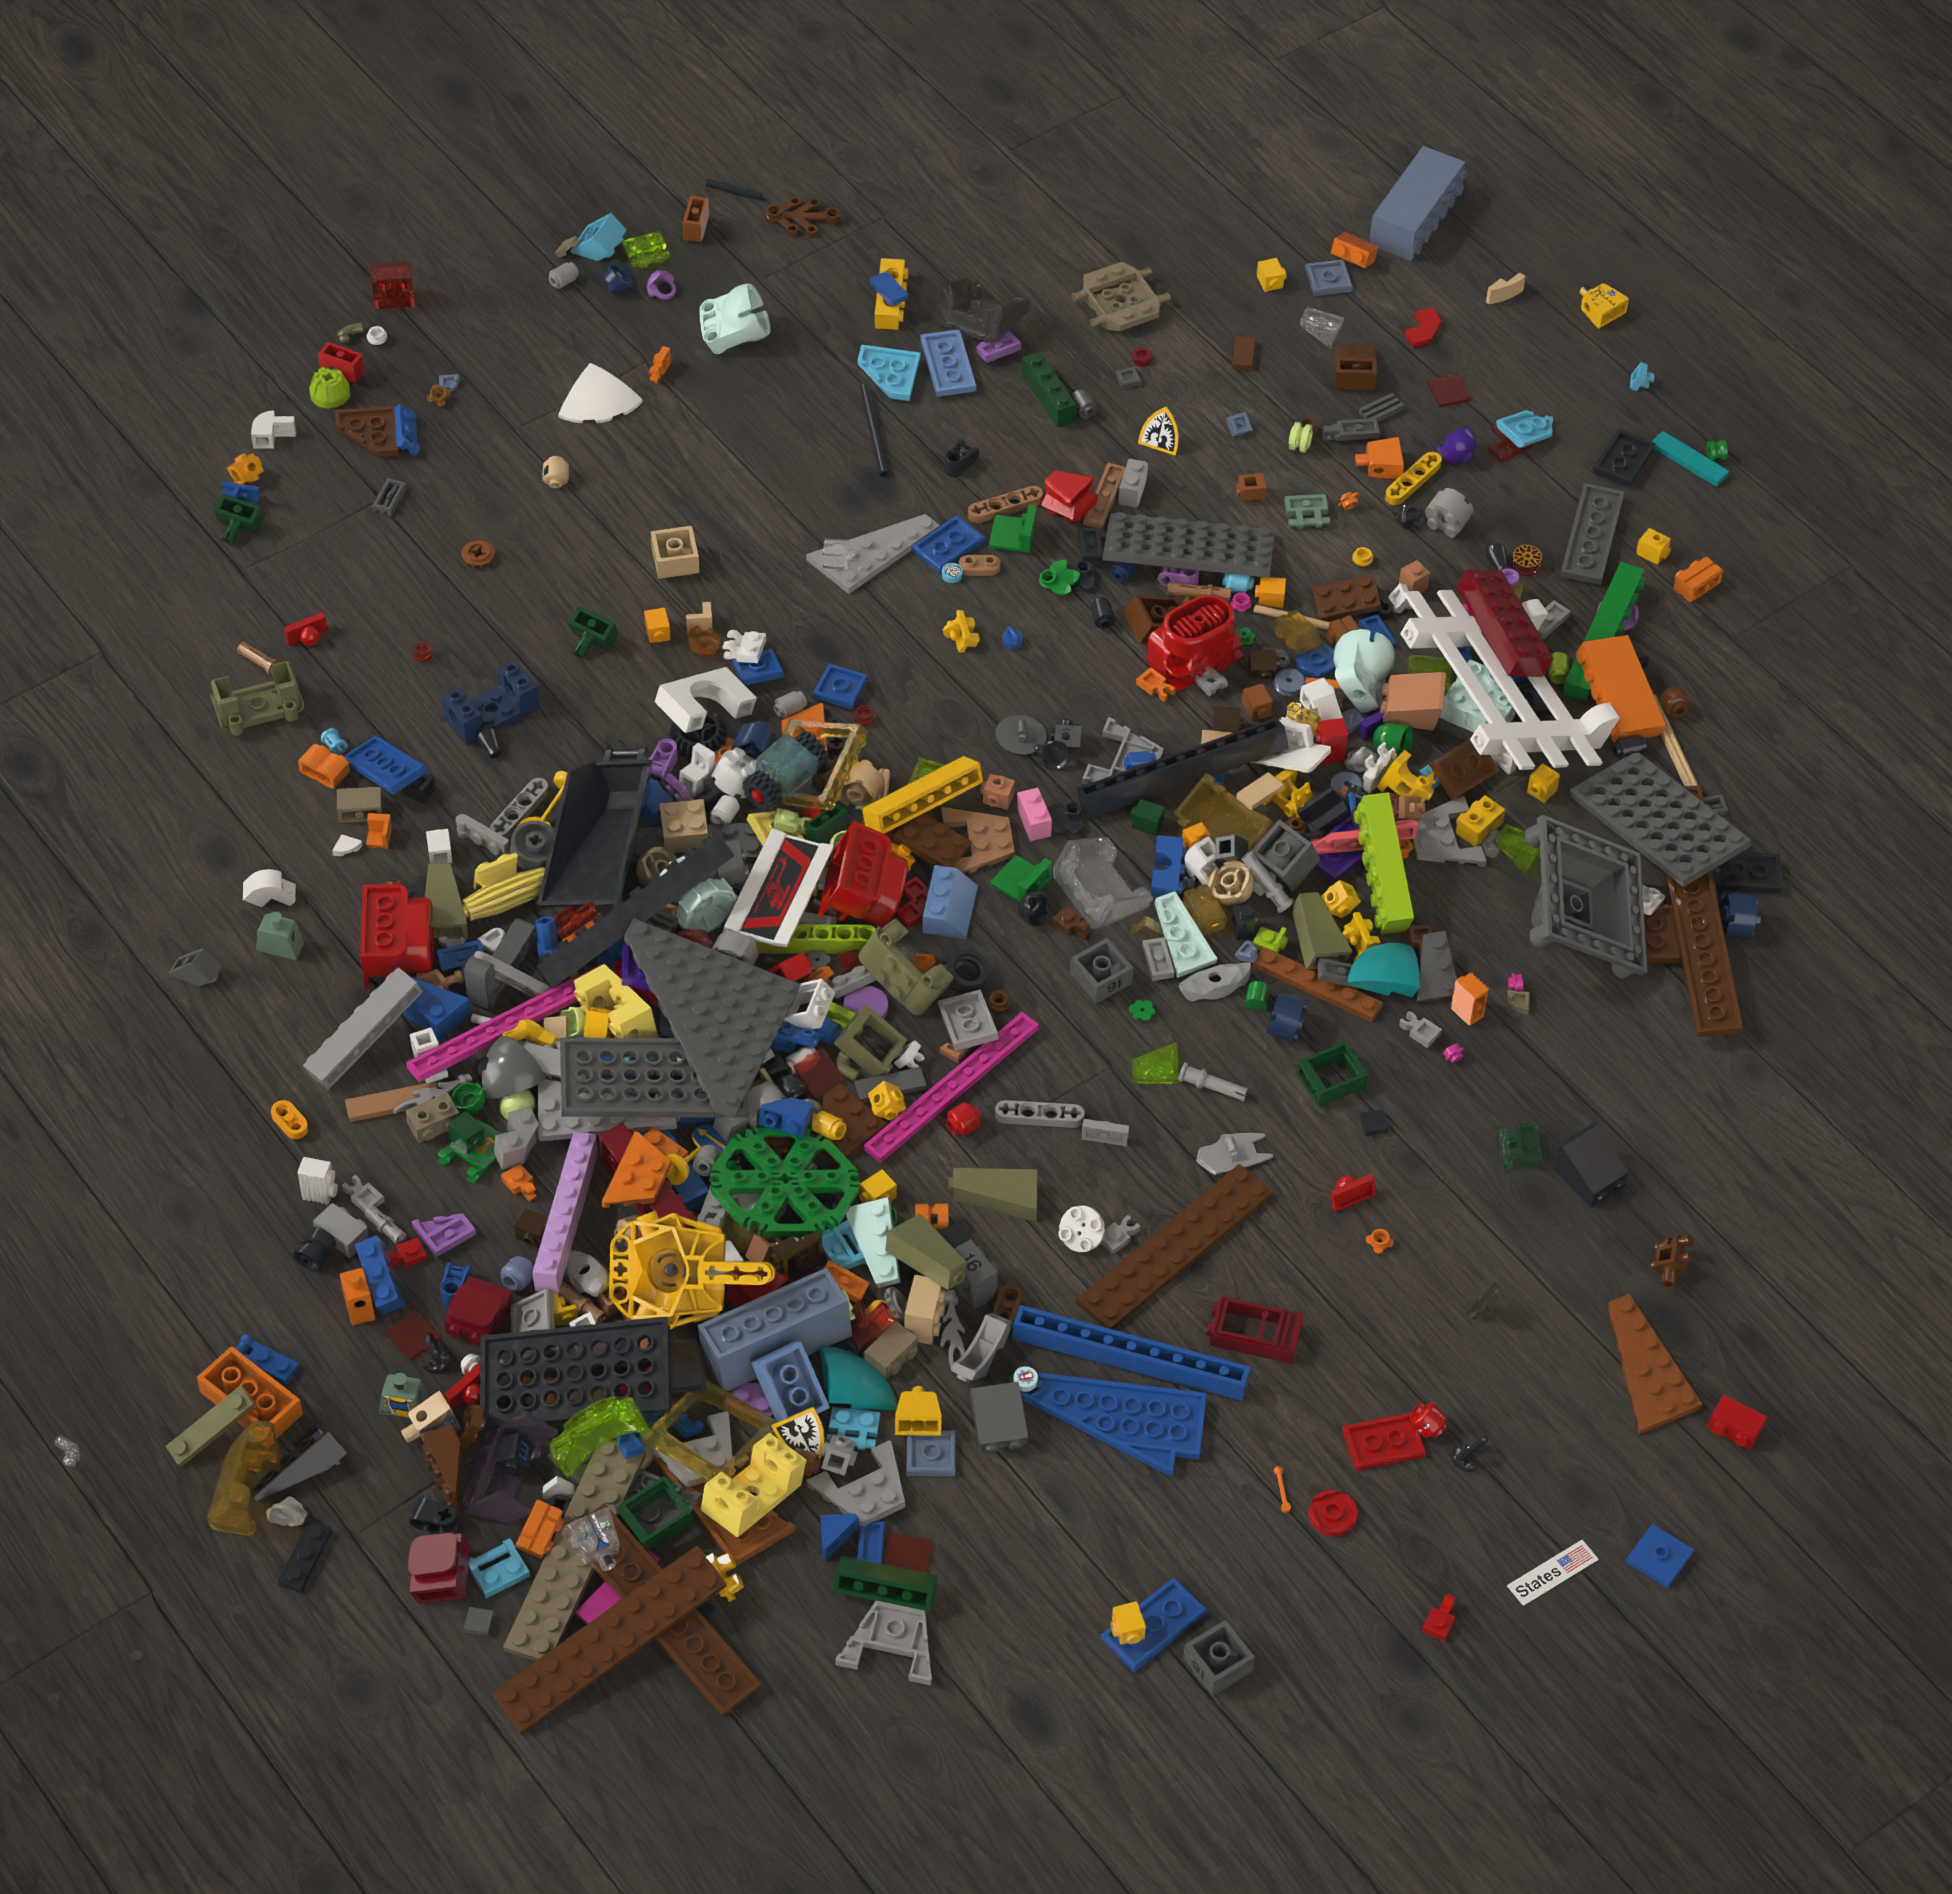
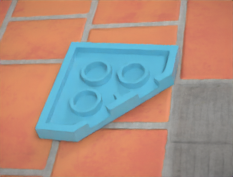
M861 345L858 365L889 398L910 401L921 353Z

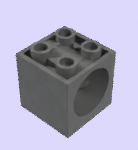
M1280 819L1252 850L1267 871L1276 875V881L1292 893L1321 860L1313 844Z

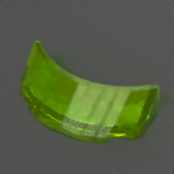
M615 1396L608 1397L582 1409L563 1425L565 1428L564 1432L560 1436L553 1438L549 1445L553 1463L568 1478L589 1454L604 1443L628 1433H647L650 1431V1428L633 1398L626 1396L623 1400H617Z

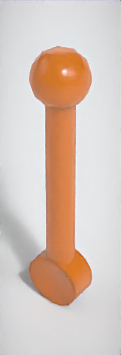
M1276 1466L1274 1473L1278 1478L1283 1503L1281 1511L1288 1513L1291 1510V1505L1287 1502L1282 1479L1283 1469L1280 1466Z

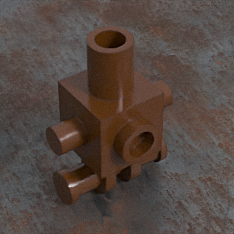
M1691 1234L1685 1237L1680 1235L1674 1236V1238L1669 1237L1664 1242L1655 1243L1656 1256L1655 1260L1651 1261V1266L1662 1274V1287L1672 1289L1675 1287L1676 1277L1686 1275L1688 1262L1692 1261V1254L1686 1252L1684 1246H1692L1694 1244Z

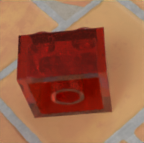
M411 261L371 264V282L375 309L415 307Z

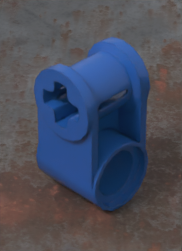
M447 1262L440 1287L442 1303L446 1308H448L458 1288L465 1284L468 1276H472V1266H454L451 1262Z

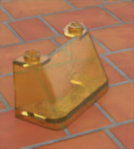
M1205 773L1174 812V815L1178 818L1177 823L1186 829L1202 822L1209 831L1210 839L1215 845L1216 837L1237 835L1248 840V852L1252 851L1275 824L1265 815H1261L1259 812L1256 813L1254 810L1251 811L1229 793L1225 787L1215 783V779Z
M251 1422L229 1447L208 1511L207 1518L212 1529L254 1536L257 1525L256 1521L252 1520L249 1510L251 1493L244 1484L249 1470L261 1471L262 1465L266 1462L276 1463L279 1450L273 1422Z

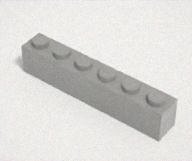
M399 967L390 973L383 984L373 990L370 997L355 1009L349 1019L342 1022L338 1030L331 1037L327 1038L314 1054L308 1057L303 1066L309 1075L329 1090L423 993L418 983Z

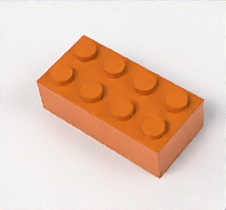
M232 1346L197 1376L200 1393L215 1405L240 1385L244 1386L257 1406L242 1417L238 1423L267 1446L271 1445L303 1415L299 1398Z

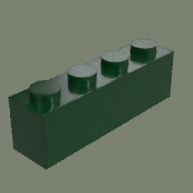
M1041 351L1022 357V375L1055 425L1059 427L1074 422L1076 403Z
M841 1556L835 1571L833 1592L930 1612L936 1595L938 1575Z

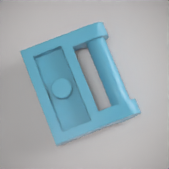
M849 1221L839 1224L838 1227L835 1226L833 1231L830 1229L825 1230L822 1236L823 1253L828 1260L846 1270L862 1263L867 1264ZM843 1234L849 1237V1239L857 1249L858 1254L854 1255L849 1245L843 1238Z
M510 1538L504 1540L502 1545L476 1558H469L468 1569L486 1599L530 1577L528 1568ZM508 1553L509 1558L480 1572L478 1567Z

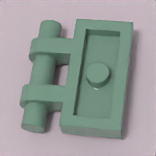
M1326 494L1285 496L1287 517H1295V519H1288V527L1303 529L1304 526L1321 528L1322 525H1330L1329 517H1321V515H1328ZM1303 516H1314V518H1303Z

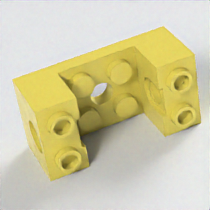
M605 964L574 980L576 987L574 994L580 1003V1009L584 1012H587L591 1007L613 1010L608 1014L611 1022L609 1023V1028L615 1035L614 1038H658L651 1007L629 986L621 985V979Z
M768 1433L753 1445L750 1465L737 1476L731 1479L721 1471L705 1484L701 1511L738 1538L801 1486L806 1459L771 1433ZM750 1492H754V1493H756L758 1496H754V1495L751 1494Z

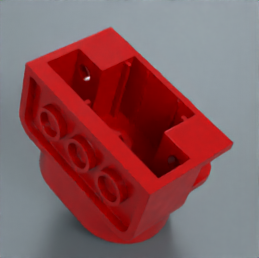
M1214 595L1198 596L1172 609L1165 616L1163 626L1153 631L1149 636L1146 662L1166 678L1167 684L1176 688L1175 693L1196 684L1195 676L1198 675L1201 678L1203 673L1207 672L1205 669L1207 667H1213L1217 672H1221L1226 667L1244 659L1245 655L1239 650L1242 640L1235 632V613L1230 603Z
M853 821L831 854L817 916L822 918L828 908L831 907L838 910L837 920L843 921L847 915L880 927H884L890 922L903 894L908 862L905 858L891 853L892 842L887 835Z
M401 884L363 885L360 958L365 989H370V977L384 976V980H386L387 976L398 967L405 973H428L432 971L434 927H430V911H433L430 898H408L407 888Z

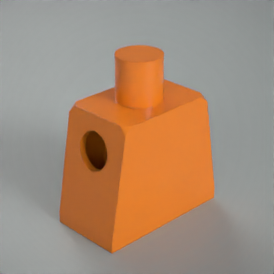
M1399 437L1368 442L1366 454H1355V466H1367L1368 475L1372 478L1397 480L1403 474L1404 468Z
M363 1268L341 1273L342 1292L352 1326L375 1320L371 1295ZM357 1301H363L362 1307H355Z

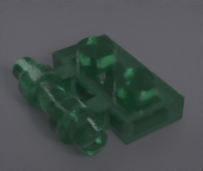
M1537 1123L1514 1124L1513 1131L1508 1132L1506 1126L1502 1125L1497 1128L1498 1134L1496 1138L1501 1149L1499 1157L1500 1161L1503 1162L1504 1168H1511L1513 1159H1518L1519 1167L1542 1166L1543 1157ZM1515 1142L1516 1148L1510 1149L1509 1143Z

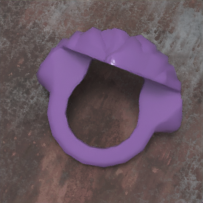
M663 270L654 272L647 282L646 288L649 297L656 296L662 300L671 299L676 292V287L673 283L674 277ZM665 281L671 285L672 291L669 294H662L654 283Z

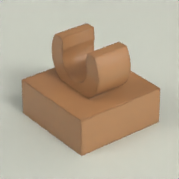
M1399 796V818H1421V812H1425V803H1421V797Z

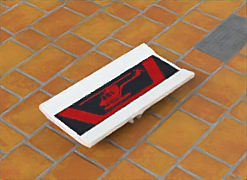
M772 828L727 919L724 929L752 936L760 942L787 947L834 850V845L815 843L787 835Z

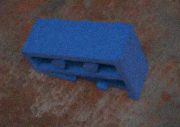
M411 977L418 983L423 993L403 1014L423 1030L432 1028L437 1041H440L471 1015L469 998Z

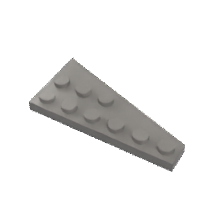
M924 514L806 554V560L850 594L910 552L913 544L940 527V525Z
M545 1079L538 1084L539 1141L571 1139L573 1132L592 1133L599 1136V1134L621 1123H624L628 1130L632 1129L634 1132L649 1131L652 1127L657 1130L677 1129V1117H562L561 1082ZM588 1093L579 1094L582 1098L590 1097ZM604 1093L602 1095L605 1098L613 1097L611 1093ZM625 1095V1096L628 1097V1098H635V1097H636V1096H631V1095Z

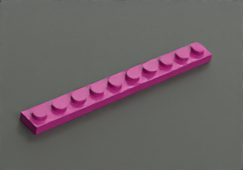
M599 964L406 1062L407 1069L418 1082H421L493 1045L504 1032L518 1026L520 1020L530 1019L538 1022L578 1001L574 994L576 990L574 980L601 965Z
M1021 1012L998 1032V1040L984 1043L864 1144V1151L879 1163H882L1038 1030L1039 1024Z

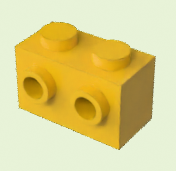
M1485 795L1479 801L1476 800L1466 813L1459 815L1456 820V834L1474 847H1477L1503 823L1506 809Z

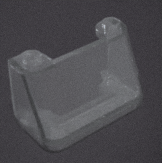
M1108 837L1068 840L1053 868L1056 881L1093 929L1104 928L1146 909L1153 900V896L1144 887L1136 888L1132 892L1112 866L1117 856V850Z

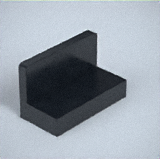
M1330 787L1299 808L1297 813L1306 821L1310 831L1314 832L1323 829L1327 830L1349 815L1351 811L1343 796L1333 787Z

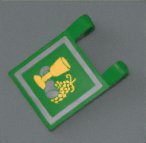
M479 1119L476 1120L484 1126L485 1142L479 1148L473 1149L467 1154L457 1144L452 1142L438 1153L440 1157L438 1162L444 1166L449 1164L455 1154L472 1164L473 1166L467 1170L469 1175L467 1180L473 1184L480 1179L483 1172L496 1160L494 1154L495 1136L502 1134Z

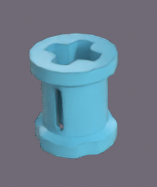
M335 728L324 731L320 737L321 742L329 747L331 753L342 755L348 748L347 742L339 737L338 731Z

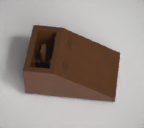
M1333 344L1334 389L1375 390L1377 365L1373 345Z
M448 1424L424 1434L425 1444L422 1445V1449L426 1456L424 1458L426 1467L429 1472L433 1470L435 1475L433 1477L434 1483L438 1491L442 1490L445 1495L443 1496L445 1505L452 1506L456 1511L457 1517L460 1512L464 1464L460 1441L452 1425Z

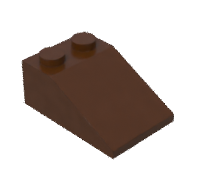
M1135 595L1123 613L1139 643L1148 644V638L1151 633L1163 626L1165 616L1172 609L1178 607V604L1172 597Z

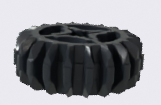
M707 710L702 729L685 733L673 721L669 737L675 741L680 757L686 755L687 760L692 758L693 746L697 743L709 748L714 753L721 748V745H725L727 727L722 718H718L717 713L711 714Z

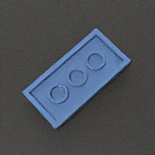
M960 329L921 334L920 341L936 396L975 392L976 383Z

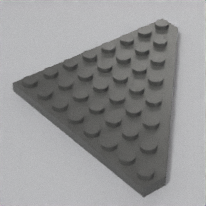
M633 918L624 937L627 946H630L639 969L646 976V982L652 994H655L657 997L658 1005L664 1017L669 1020L671 1030L677 1042L681 1043L690 1067L694 1068L703 1092H706L710 1099L712 1109L735 1119L800 990L801 984Z

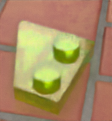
M1505 824L1496 838L1498 847L1524 874H1527L1540 854V847L1533 848L1525 840V831L1509 824Z
M1172 1043L1132 1059V1083L1178 1084L1177 1043Z

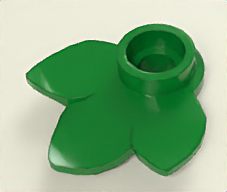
M1059 560L1040 574L1039 583L1044 589H1051L1054 594L1067 595L1071 593L1070 586L1079 580L1081 574L1078 571L1067 569L1066 560Z

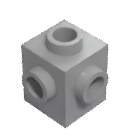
M833 1435L830 1443L825 1442L821 1456L825 1457L822 1469L845 1476L848 1466H854L858 1452L854 1451L856 1442L846 1436Z

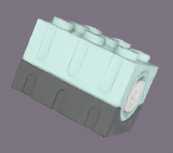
M1470 659L1467 662L1468 666L1506 723H1513L1516 711L1487 667ZM1457 677L1456 682L1452 684L1447 691V695L1444 696L1443 711L1438 719L1437 729L1467 741L1472 737L1479 724L1489 723L1459 677Z

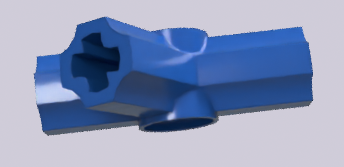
M545 916L535 920L539 958L547 952L550 955L558 950L555 946L561 943L557 920Z

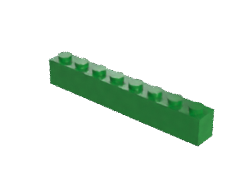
M1620 562L1584 642L1617 637L1623 634L1625 628L1624 621L1629 620L1632 613L1631 606L1636 605L1638 601V590L1642 591L1646 582V579L1643 578L1645 569ZM1576 658L1565 680L1563 695L1587 703L1590 695L1592 696L1588 681L1584 678L1581 664Z

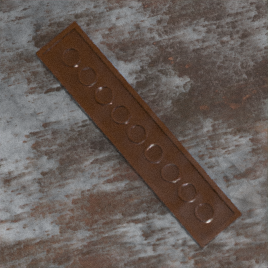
M1711 871L1685 887L1665 873L1697 1037L1740 1034L1743 1031L1712 873Z
M1238 1164L1076 1299V1304L1102 1327L1114 1330L1269 1200L1273 1195V1191L1242 1165Z
M605 1503L588 1514V1517H584L565 1531V1536L620 1600L662 1571L661 1567ZM609 1520L611 1524L607 1526L609 1529L601 1531L599 1523ZM592 1525L598 1537L602 1541L608 1543L609 1546L596 1550L598 1545V1538L592 1528ZM593 1533H594V1535H592L589 1540H584V1539H588V1538L590 1537V1534H593ZM610 1554L614 1563L604 1567L600 1558ZM697 1609L655 1638L657 1643L721 1717H724L761 1688L762 1684Z
M697 1545L495 1690L492 1695L522 1735L727 1587V1584Z

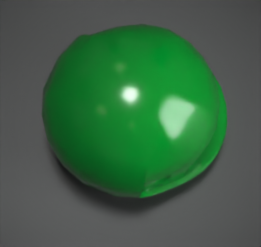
M1405 723L1382 724L1374 732L1373 745L1377 750L1385 742L1386 749L1390 751L1392 748H1395L1398 757L1404 750L1409 751L1413 740V729ZM1406 732L1405 741L1400 748L1402 736Z

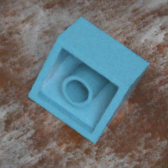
M610 213L587 225L578 238L580 243L576 248L572 247L570 251L596 261L603 258L608 259L615 253L614 248L623 241L624 238L622 236L627 229Z

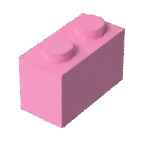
M1034 788L1017 792V811L1030 841L1051 837L1052 819L1039 789Z

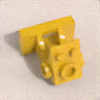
M1404 750L1393 761L1376 787L1382 792L1387 787H1390L1400 796L1421 797V803H1424L1425 800L1429 801L1434 791L1432 784L1436 783L1434 772L1432 771L1427 777L1413 775L1407 767V761L1411 754Z
M1285 769L1275 776L1283 784V790L1262 804L1266 805L1273 801L1287 816L1301 819L1297 810L1314 799L1310 784L1307 782L1303 787L1297 789L1294 786L1296 784L1297 770Z

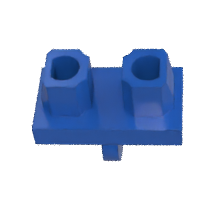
M223 481L222 493L258 505L260 487Z

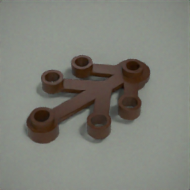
M792 197L782 206H768L764 216L767 221L772 223L778 222L783 226L789 237H796L798 235V226L791 224L786 219H792L805 229L807 237L815 238L818 235V228L806 220L826 221L829 225H836L840 221V210L830 207L825 210V213H811L808 211L820 209V200L818 198H811L809 202L801 206L800 198Z

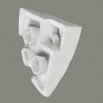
M590 363L569 392L558 417L576 423H583V420H595L596 423L611 421L615 415L621 413L627 415L643 401L621 380Z

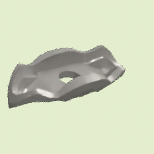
M1251 963L1222 964L1199 971L1179 983V988L1186 999L1191 1002L1199 999L1213 1000L1225 997L1238 987L1246 985L1251 974ZM1216 975L1221 977L1219 982L1209 980L1210 977Z
M571 1249L565 1268V1275L571 1286L578 1293L587 1292L593 1297L600 1295L605 1289L609 1288L610 1274L605 1266L594 1257ZM590 1267L586 1274H579L583 1268Z

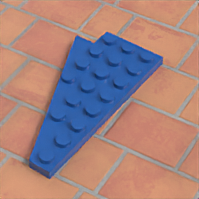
M1038 1372L1036 1387L1031 1391L1020 1390L1023 1401L1168 1476H1173L1175 1457L1199 1460L1207 1393Z

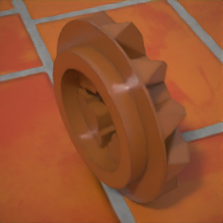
M471 541L461 551L465 564H471L473 568L476 565H479L481 568L483 564L490 565V561L494 560L495 550L486 541ZM481 551L482 555L475 557V555H477Z

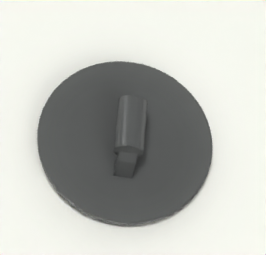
M1013 715L1003 719L998 724L995 732L996 740L1002 748L1019 755L1035 753V745L1045 744L1047 739L1044 726L1036 719L1025 715Z

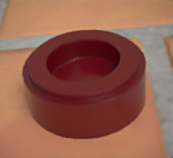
M1137 348L1132 353V362L1139 367L1148 366L1152 362V352L1147 348Z

